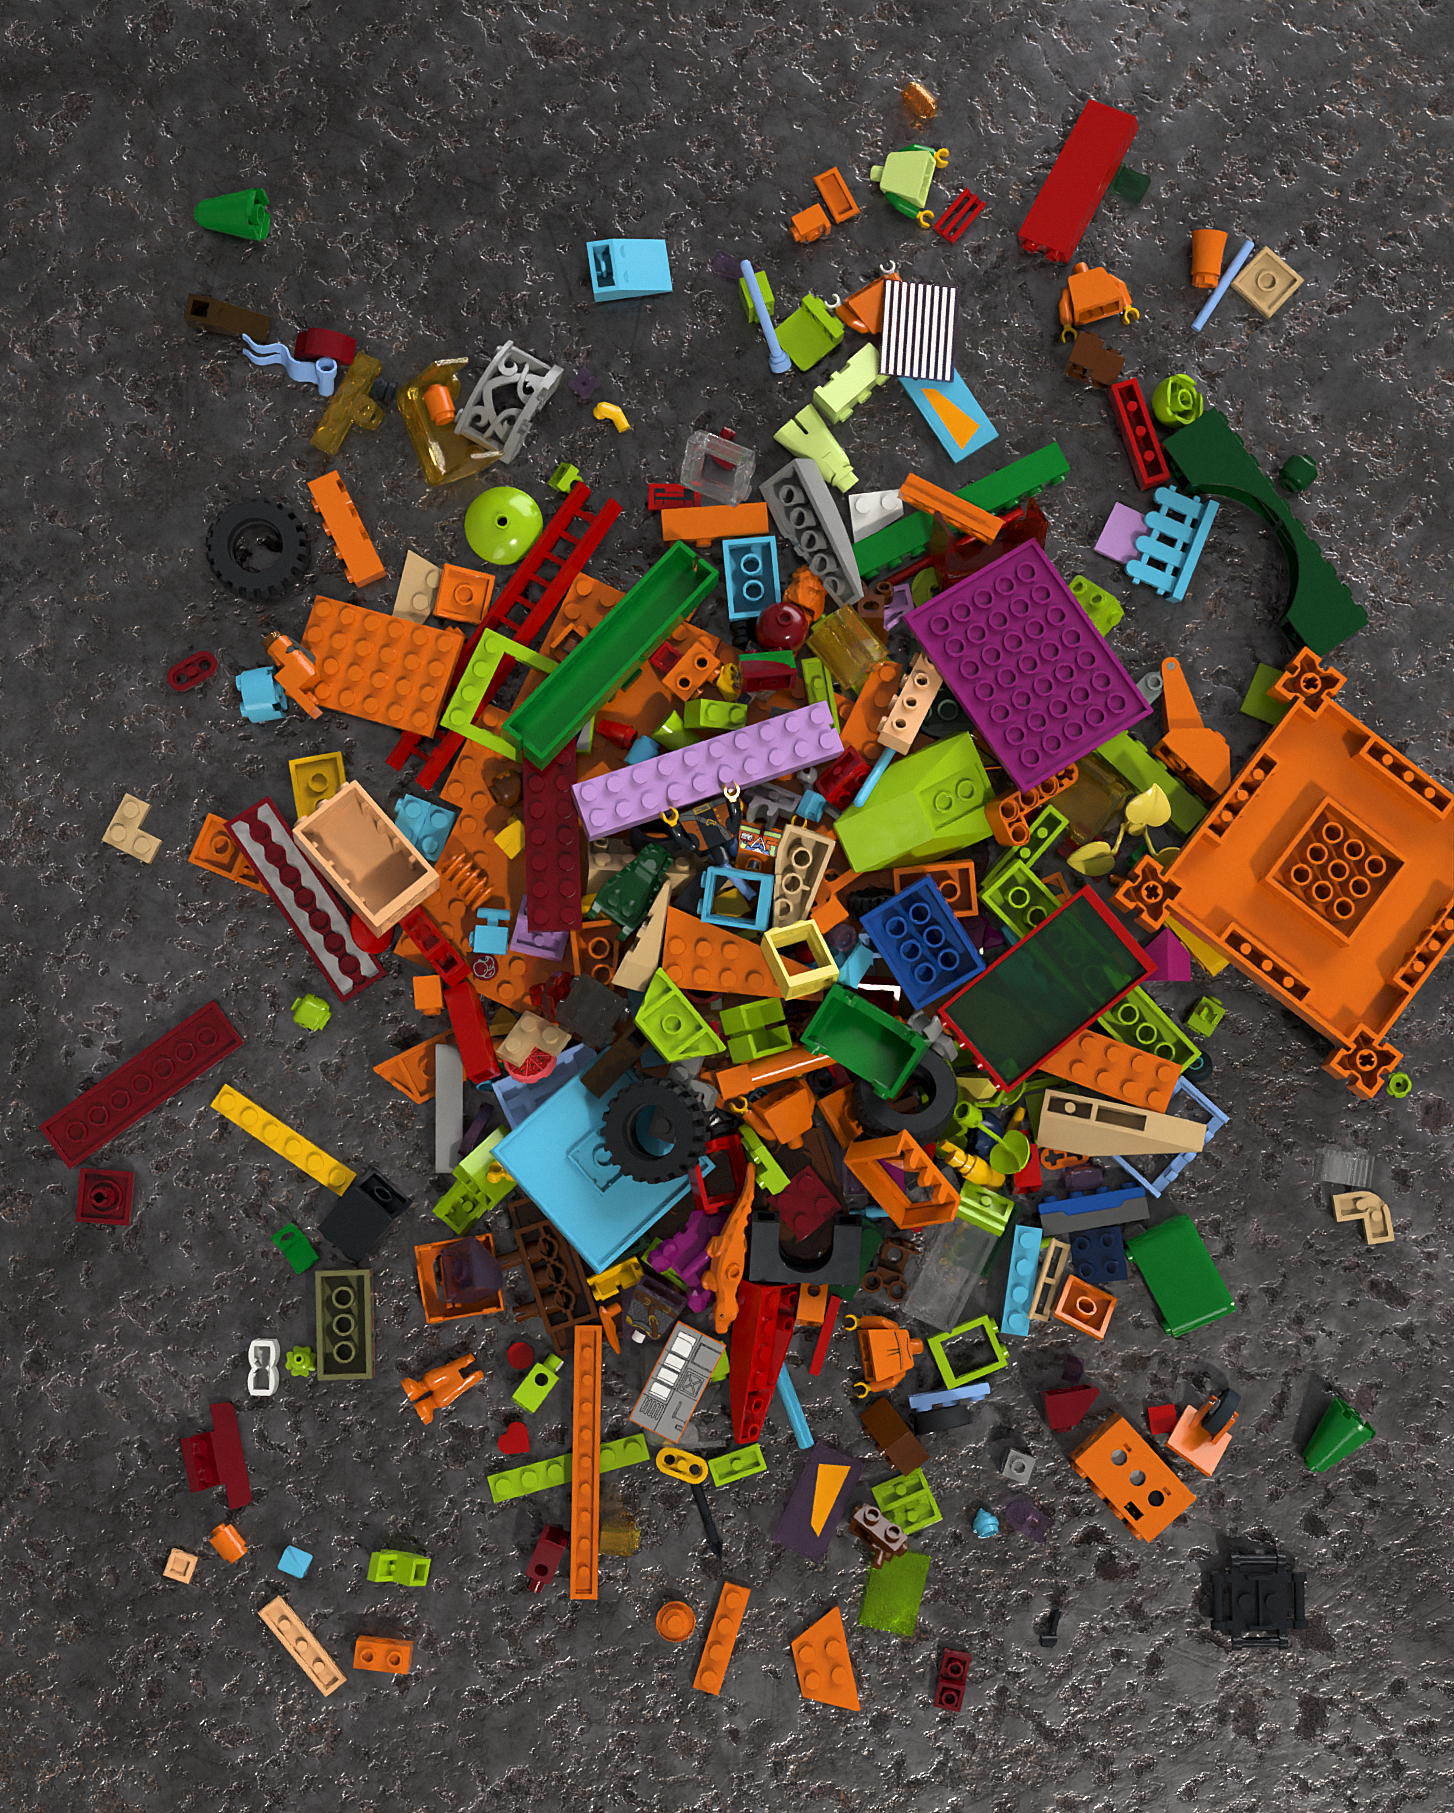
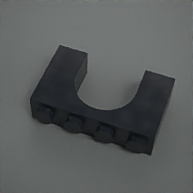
M752 1210L749 1281H756L758 1283L783 1282L788 1285L810 1283L814 1286L837 1284L841 1287L858 1285L862 1236L861 1214L834 1213L832 1242L828 1250L816 1259L797 1260L787 1255L779 1244L780 1211Z

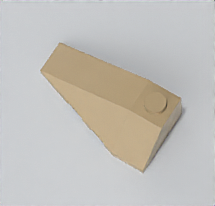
M785 824L776 848L772 928L787 927L799 920L806 921L836 841L804 827Z
M668 879L664 883L647 915V920L644 921L636 935L634 945L627 951L612 980V983L643 993L649 987L661 962L673 881Z

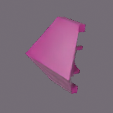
M1166 927L1143 949L1159 968L1142 982L1191 981L1190 954L1170 929Z

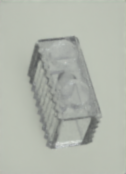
M1325 1143V1148H1317L1313 1171L1314 1180L1365 1188L1371 1187L1375 1156L1367 1155L1368 1150L1352 1147L1351 1152L1341 1151V1145Z

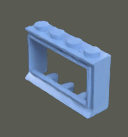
M1181 1075L1178 1077L1170 1100L1182 1088L1213 1116L1206 1124L1204 1144L1208 1143L1213 1138L1214 1133L1224 1123H1227L1230 1118ZM1197 1152L1179 1153L1152 1184L1143 1178L1120 1155L1110 1157L1141 1186H1144L1154 1198H1158L1163 1189L1179 1175L1178 1173L1183 1167L1194 1159Z

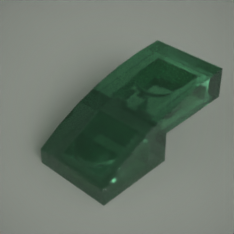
M1121 162L1107 189L1140 204L1151 183V179L1149 176L1128 169L1126 164Z

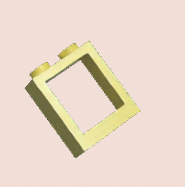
M814 919L808 921L799 920L790 926L783 928L774 927L764 933L760 948L785 1001L832 988L833 984H836L840 972ZM806 940L819 969L789 977L776 949Z

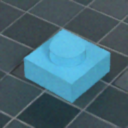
M807 789L795 813L818 823L828 801L825 800L822 794Z

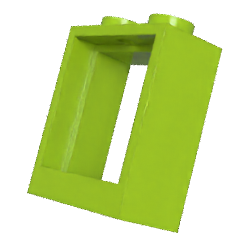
M984 1313L926 1338L948 1390L1008 1365L1006 1358L1010 1356L1004 1342L999 1344L995 1334L999 1332V1329L993 1317L988 1318ZM983 1324L997 1361L955 1378L940 1342Z

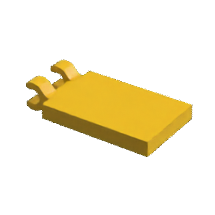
M341 751L289 760L298 820L305 815L309 817L316 811L314 808L324 799L329 801L336 795L335 791L343 783L347 782Z

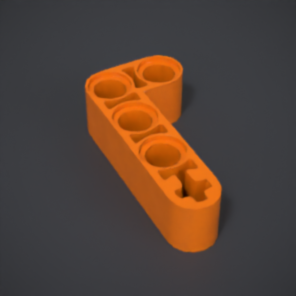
M1073 763L1042 783V789L1040 784L1022 795L1016 785L991 799L985 806V816L997 842L1004 847L1025 845L1030 839V830L1023 815L1074 784L1078 778L1077 766Z

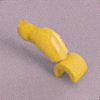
M946 1139L941 1140L937 1145L948 1152L945 1162L953 1168L957 1167L962 1177L972 1183L998 1193L1008 1177L1005 1174L996 1172L979 1156H971L968 1153L964 1154L962 1149Z

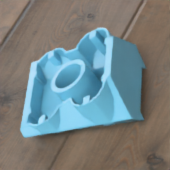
M835 937L824 939L840 972L836 984L858 989V983L869 966L873 965V952L863 946L859 937H849L843 942L838 941ZM816 961L811 964L803 963V965L811 969H819Z

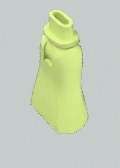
M811 403L773 436L776 441L797 458L814 459L824 481L832 482L831 485L833 487L837 486L843 494L859 481L852 473L854 468L850 466L849 459L844 450L837 443Z

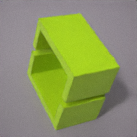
M778 997L764 999L719 1012L725 1036L730 1035L731 1040H728L727 1043L733 1064L793 1048L787 1025L766 1030L764 1026L785 1020L782 1004Z

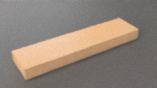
M280 1594L258 1612L260 1617L325 1697L348 1679Z

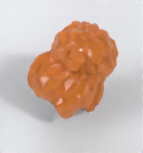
M801 565L792 574L791 583L783 594L782 602H788L797 606L803 613L811 616L812 621H817L824 611L825 596L828 592L823 587V581L819 576L814 575L808 568L809 566Z

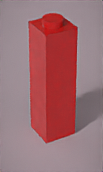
M461 981L455 987L444 990L443 994L467 1078L476 1084H480L501 1075L476 988L468 981Z

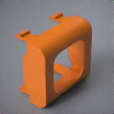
M492 1232L414 1246L427 1324L505 1310L498 1263L486 1269L489 1293L482 1300L461 1303V1308L455 1309L453 1305L452 1309H445V1304L439 1300L433 1268L435 1258L451 1250L453 1252L459 1251L468 1246V1244H475L480 1250H482L480 1248L482 1246L496 1262L495 1256L497 1252ZM487 1257L484 1258L488 1263L491 1262Z

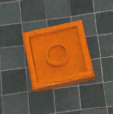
M444 563L432 615L478 627L488 613L495 576Z

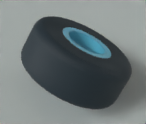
M1199 1050L1202 1054L1182 1072V1075L1188 1081L1201 1082L1211 1075L1213 1071L1212 1060L1204 1051ZM1194 1063L1200 1064L1197 1068L1192 1067Z

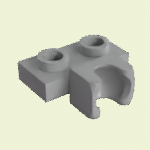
M769 782L749 787L743 795V801L750 803L746 814L747 822L752 823L756 818H764L767 821L765 829L771 830L777 822L778 816L789 820L793 818L803 796Z
M921 1009L912 1014L906 1025L932 1041L929 1048L934 1052L936 1051L938 1056L953 1062L958 1053L952 1038L941 1034L943 1026L940 1019L934 1016L931 1021Z

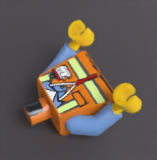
M740 801L741 812H742V810H743V803H742V801ZM797 815L791 819V825L796 823ZM742 818L740 833L735 837L734 844L727 847L729 854L734 857V865L746 871L772 874L775 869L776 848L783 829L773 826L771 830H766L765 824L755 821L748 823L747 819ZM805 819L804 825L801 827L807 829V820Z

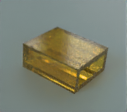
M850 603L835 611L805 641L845 691L854 685L859 688L868 681L870 677L867 674L870 671L873 674L885 664L883 659L890 653Z

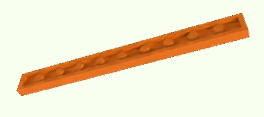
M575 1325L570 1599L598 1598L602 1325Z

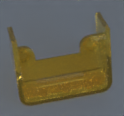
M468 357L434 361L397 393L398 408L425 479L432 487L446 485L483 471L505 455L503 449L486 452L481 445L469 447L465 436L454 433L457 426L454 420L437 426L435 421L430 418L423 399L426 388L435 384H440L441 387L445 386L448 388L451 399L454 400L460 391V381L457 378L456 372L470 362Z

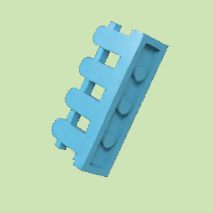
M1169 485L1168 489L1160 487L1154 491L1153 500L1160 504L1161 507L1158 513L1151 511L1144 516V525L1152 530L1149 537L1140 536L1135 539L1134 548L1142 553L1139 561L1131 560L1127 562L1124 566V571L1128 576L1132 577L1131 583L1138 585L1142 581L1157 588L1155 593L1163 595L1164 591L1167 592L1165 600L1177 603L1183 599L1220 503L1210 499L1201 504L1199 503L1200 497L1193 496L1190 499L1176 493L1177 487ZM1168 508L1185 515L1183 523L1166 517ZM1192 519L1196 520L1193 528L1190 527ZM1161 533L1175 539L1173 548L1156 541L1158 534ZM1184 543L1186 544L1184 551L1182 552L1180 550ZM1149 557L1165 563L1164 572L1146 565ZM1173 568H1177L1174 576H1172Z

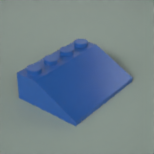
M930 873L859 918L916 1011L986 969V963Z

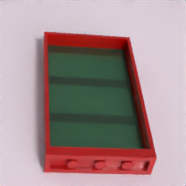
M1085 884L988 965L985 970L976 975L937 1008V1011L940 1013L937 1017L946 1030L951 1026L957 1035L954 1039L963 1050L969 1048L975 1056L971 1060L981 1071L985 1068L992 1075L989 1081L997 1091L1000 1092L1003 1089L1008 1094L1159 967L1089 884Z

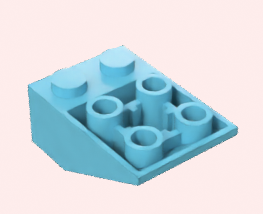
M607 239L586 242L595 302L673 291L665 240Z

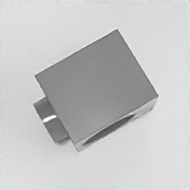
M1007 1446L999 1473L1005 1477L1028 1484L1036 1458L1031 1454Z

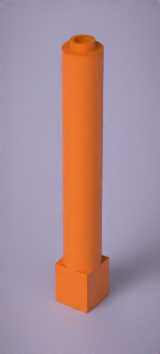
M900 1015L894 1017L902 1023L907 1024L908 1020L902 1019ZM805 1045L717 1071L713 1074L721 1099H727L839 1062L822 1053L815 1056L804 1049Z

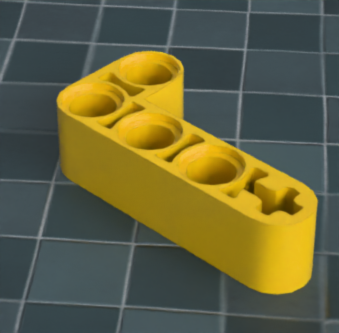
M1170 915L1162 923L1165 928L1168 927L1195 962L1211 978H1214L1230 963Z

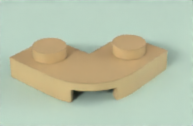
M1367 1191L1331 1195L1335 1222L1362 1218L1367 1245L1395 1241L1389 1208L1377 1195Z

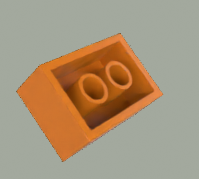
M971 858L891 868L893 891L895 894L930 873L956 917L978 915L974 862Z

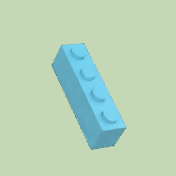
M1017 1224L1012 1225L998 1329L1001 1333L1028 1336L1030 1319L1027 1318L1034 1294L1043 1230L1041 1228Z

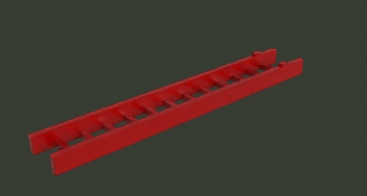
M578 481L460 652L442 708L443 711H446L448 707L446 703L456 690L485 628L496 632L502 623L517 632L512 641L525 647L530 645L623 508L614 499L609 498L597 516L587 511L583 512L580 509L592 491L583 482ZM575 516L591 524L581 540L565 531ZM560 538L576 546L566 561L550 553ZM545 559L561 567L551 583L536 575ZM530 581L546 589L537 604L521 596ZM516 602L531 610L522 626L506 618ZM506 653L503 654L472 718L471 725H474L518 662L515 660V657ZM436 729L434 736L442 742L438 748L435 747L430 757L416 748L423 736L403 730L401 733L402 738L385 762L399 772L412 753L424 760L427 764L415 782L429 791L465 737L452 730H449L447 735Z

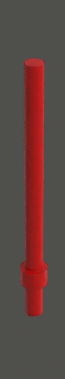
M1020 506L1004 515L999 514L996 516L1004 520L999 532L1008 528L1007 525L1025 515ZM967 534L882 581H887L892 586H895L973 544L978 539Z

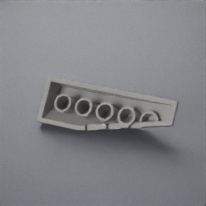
M795 458L761 484L759 488L781 534L792 542L796 553L804 557L810 565L808 568L823 581V587L842 610H846L864 597L851 543L836 504L815 460Z

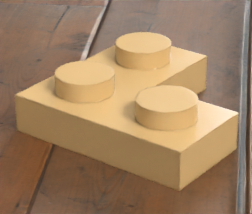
M126 793L102 840L150 865L163 842L140 830L151 805Z
M526 1010L496 1053L498 1057L520 1068L535 1047L557 1058L572 1036L569 1031Z

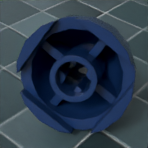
M979 1108L983 1116L982 1124L1003 1139L1005 1133L1000 1119L992 1112ZM978 1127L968 1128V1132L965 1134L967 1146L964 1154L977 1155L985 1161L990 1160V1152L998 1142Z

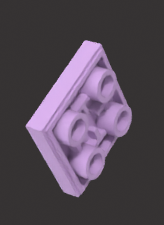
M1116 502L1093 551L1123 565L1131 560L1139 561L1142 553L1134 548V541L1140 536L1149 537L1152 530L1144 525L1143 518L1145 515Z

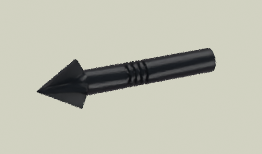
M691 1484L700 1515L702 1516L701 1518L703 1519L702 1521H704L703 1524H705L704 1528L709 1540L707 1547L721 1560L723 1540L719 1539L715 1524L712 1522L713 1519H711V1512L702 1484Z

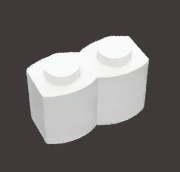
M257 1338L252 1341L249 1348L248 1356L252 1369L248 1376V1389L251 1395L270 1396L276 1392L279 1385V1372L276 1365L280 1357V1346L277 1339Z

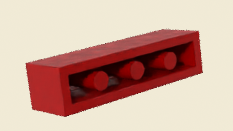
M1136 377L1111 385L1107 395L1140 490L1143 491L1166 483L1170 474Z

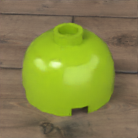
M1177 374L1160 382L1153 392V412L1159 422L1167 427L1175 429L1184 428L1202 415L1204 408L1201 392L1196 393L1193 386L1197 384L1188 375Z

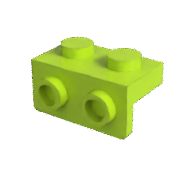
M456 1178L451 1189L439 1198L432 1212L449 1225L458 1235L464 1237L487 1209Z

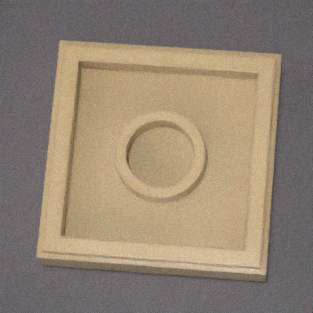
M1265 246L1229 286L1269 320L1304 282V279L1271 249Z

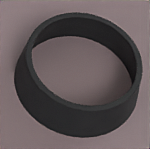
M966 1405L913 1417L915 1436L973 1423Z

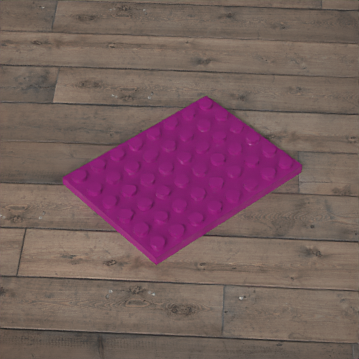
M1034 537L904 615L902 618L1022 795L1154 712Z

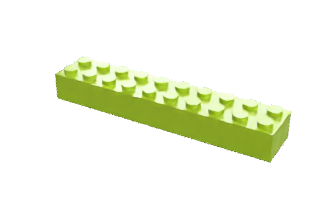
M1015 858L977 894L979 900L1017 940L1021 939L1062 904L1020 859ZM1067 909L1040 931L1100 1004L1132 979ZM1034 937L1023 945L1087 1014L1094 1010ZM1136 986L1094 1021L1109 1038L1182 1065L1180 1074L1202 1054L1139 986Z

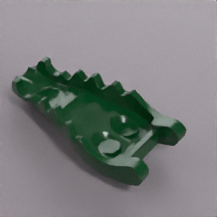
M649 843L634 860L604 883L597 892L586 916L593 920L599 912L621 928L616 938L624 942L628 935L647 917L654 903V897L659 890L662 877L673 862L670 853L659 844Z

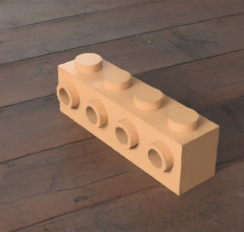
M923 650L921 654L915 652L909 664V667L913 668L910 675L904 674L898 686L902 691L899 696L894 694L887 708L891 710L889 717H882L877 731L881 732L877 742L905 756L943 682V678Z

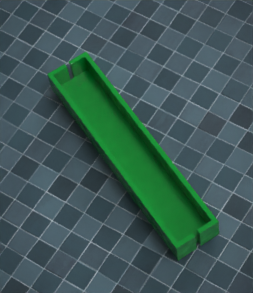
M678 540L501 725V737L518 752H521L523 749L524 757L542 771L718 585L719 572L702 558L697 561V570H693L696 567L697 554Z

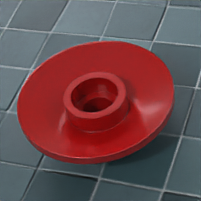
M353 911L350 919V933L356 946L368 954H378L385 951L392 943L395 926L377 938Z

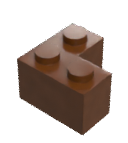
M1080 331L1062 374L1108 392L1110 386L1116 383L1126 358L1122 357L1121 353L1115 349H1103L1105 341L1101 340L1098 334L1091 331H1086L1085 333Z
M885 1396L859 1415L865 1424L861 1429L870 1441L874 1438L877 1440L874 1447L893 1471L899 1469L906 1477L930 1458V1455Z

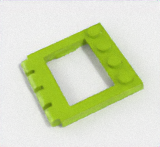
M485 628L439 725L522 764V751L518 752L502 737L470 723L504 653L515 657L516 661L536 671L541 670L549 675L556 669L559 663Z

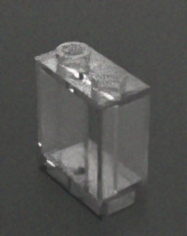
M699 429L687 439L679 485L735 508L743 500H747L750 495V477L756 468V463H754L755 451ZM705 452L737 465L732 488L701 475Z

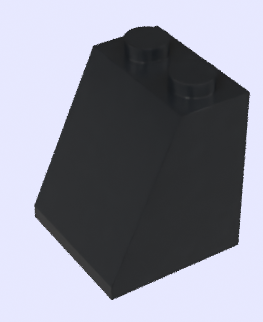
M373 1167L350 1187L317 1230L323 1234L327 1241L335 1244L346 1258L358 1264L370 1253L413 1202Z

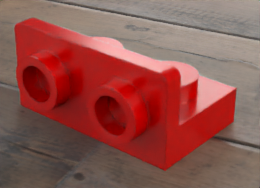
M850 745L814 783L825 800L838 810L844 811L854 801L873 768L866 763L859 751Z

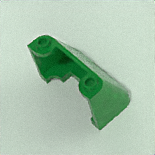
M833 984L800 1038V1041L805 1043V1050L815 1056L822 1053L839 1062L870 1082L875 1087L873 1093L884 1100H887L888 1097L891 1099L896 1097L932 1044V1041L855 992L838 984Z
M1178 1213L1123 1241L1126 1247L1124 1248L1126 1259L1130 1264L1134 1262L1139 1267L1163 1313V1320L1160 1321V1325L1167 1336L1171 1334L1172 1338H1177L1237 1310L1206 1247L1187 1214Z

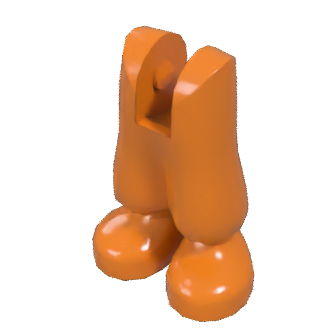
M472 1353L425 1372L420 1381H415L411 1378L401 1380V1384L412 1402L426 1392L433 1391L432 1395L414 1404L417 1413L425 1425L432 1422L435 1408L447 1407L462 1393L485 1377L481 1369L469 1374L465 1379L459 1373V1369H464L476 1360Z

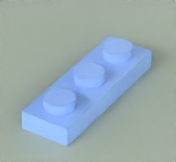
M984 1380L963 1384L950 1390L943 1388L907 1395L910 1408H916V1412L931 1410L933 1404L942 1403L943 1407L959 1404L958 1399L969 1398L970 1402L985 1399L984 1394H989L990 1388L989 1383Z

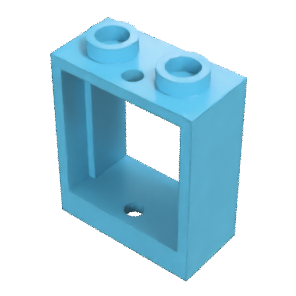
M711 865L708 867L707 872L703 871L701 887L705 888L704 898L699 899L697 914H701V922L766 931L769 924L775 875ZM717 875L761 881L756 920L712 913Z

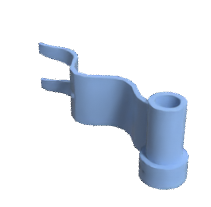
M242 334V338L247 341L255 352L261 354L280 353L267 357H256L248 349L243 348V354L247 355L253 363L262 366L280 363L286 367L289 377L293 380L318 384V392L322 396L333 394L337 363L332 358H320L316 363L295 361L290 356L289 350L285 345L279 343L265 346L257 345L246 334Z

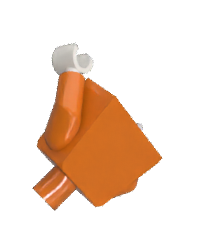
M891 260L889 261L891 270H885L882 264H880L879 274L881 277L842 300L844 304L841 305L837 294H832L833 299L837 301L836 304L829 305L827 301H824L827 310L832 313L835 312L850 328L862 334L875 335L880 331L883 334L886 281H891L887 343L891 342L895 281L899 282L897 321L901 318L903 286L898 273H895V263ZM896 327V337H895V339H897V338L899 337V334H900L899 331H898V329H897V327Z

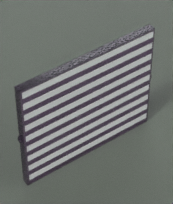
M883 280L878 375L910 378L915 381L919 379L946 383L954 382L960 288L925 284L924 282Z

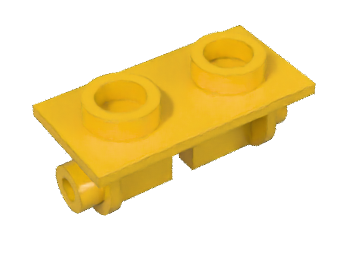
M634 1255L603 1270L598 1275L595 1274L586 1278L593 1290L592 1293L596 1301L600 1299L604 1301L606 1298L619 1293L617 1288L619 1285H622L625 1290L637 1283H641L645 1272Z

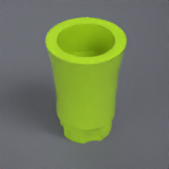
M674 709L666 715L650 735L651 739L660 743L671 752L704 741L692 729H684V721Z

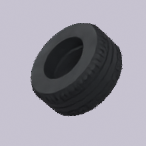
M928 1049L908 1079L915 1081L925 1090L929 1099V1106L925 1111L912 1115L901 1114L891 1109L881 1097L873 1093L875 1087L857 1075L851 1101L853 1113L856 1115L855 1118L859 1126H862V1130L868 1136H871V1139L894 1136L903 1129H906L920 1147L929 1145L945 1131L957 1106L958 1085L951 1067L947 1065L948 1063L946 1060H943L942 1056H938L936 1051Z

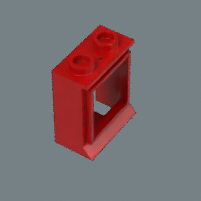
M740 1134L711 1139L705 1142L704 1145L708 1148L705 1154L727 1149L736 1191L707 1198L700 1165L698 1164L694 1169L688 1171L696 1206L695 1211L705 1210V1214L720 1212V1206L727 1204L730 1205V1208H735L743 1191L747 1170Z

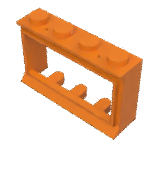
M903 1129L894 1136L860 1142L851 1140L843 1160L844 1163L900 1230L954 1221L961 1196L906 1129ZM902 1149L906 1154L903 1161L904 1168L906 1170L917 1168L920 1171L917 1180L920 1187L931 1185L934 1188L932 1200L911 1203L876 1159L899 1156Z

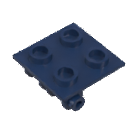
M1120 1226L1069 1232L1075 1276L1089 1284L1128 1280Z

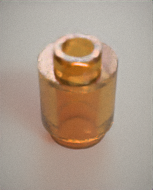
M914 80L903 89L901 97L904 99L903 103L921 120L932 118L939 110L937 106L939 100L922 83H917Z

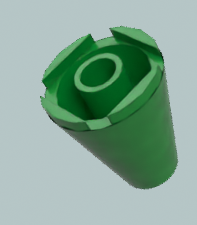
M251 188L201 200L194 209V218L203 228L256 242L262 241L261 239H266L270 228V214H266L265 205H269V199L262 188Z
M1335 1397L1328 1406L1303 1452L1305 1457L1303 1462L1313 1472L1316 1473L1319 1470L1323 1473L1372 1440L1377 1433L1368 1422L1364 1424V1421L1359 1417L1360 1414L1342 1399Z

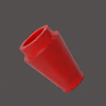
M603 718L597 727V733L621 750H630L638 738V731L634 730L632 725Z

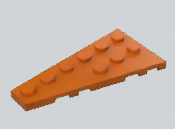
M668 905L662 969L677 988L784 998L760 945L710 923L701 922V919ZM779 954L789 977L814 970ZM824 990L794 999L823 1002Z

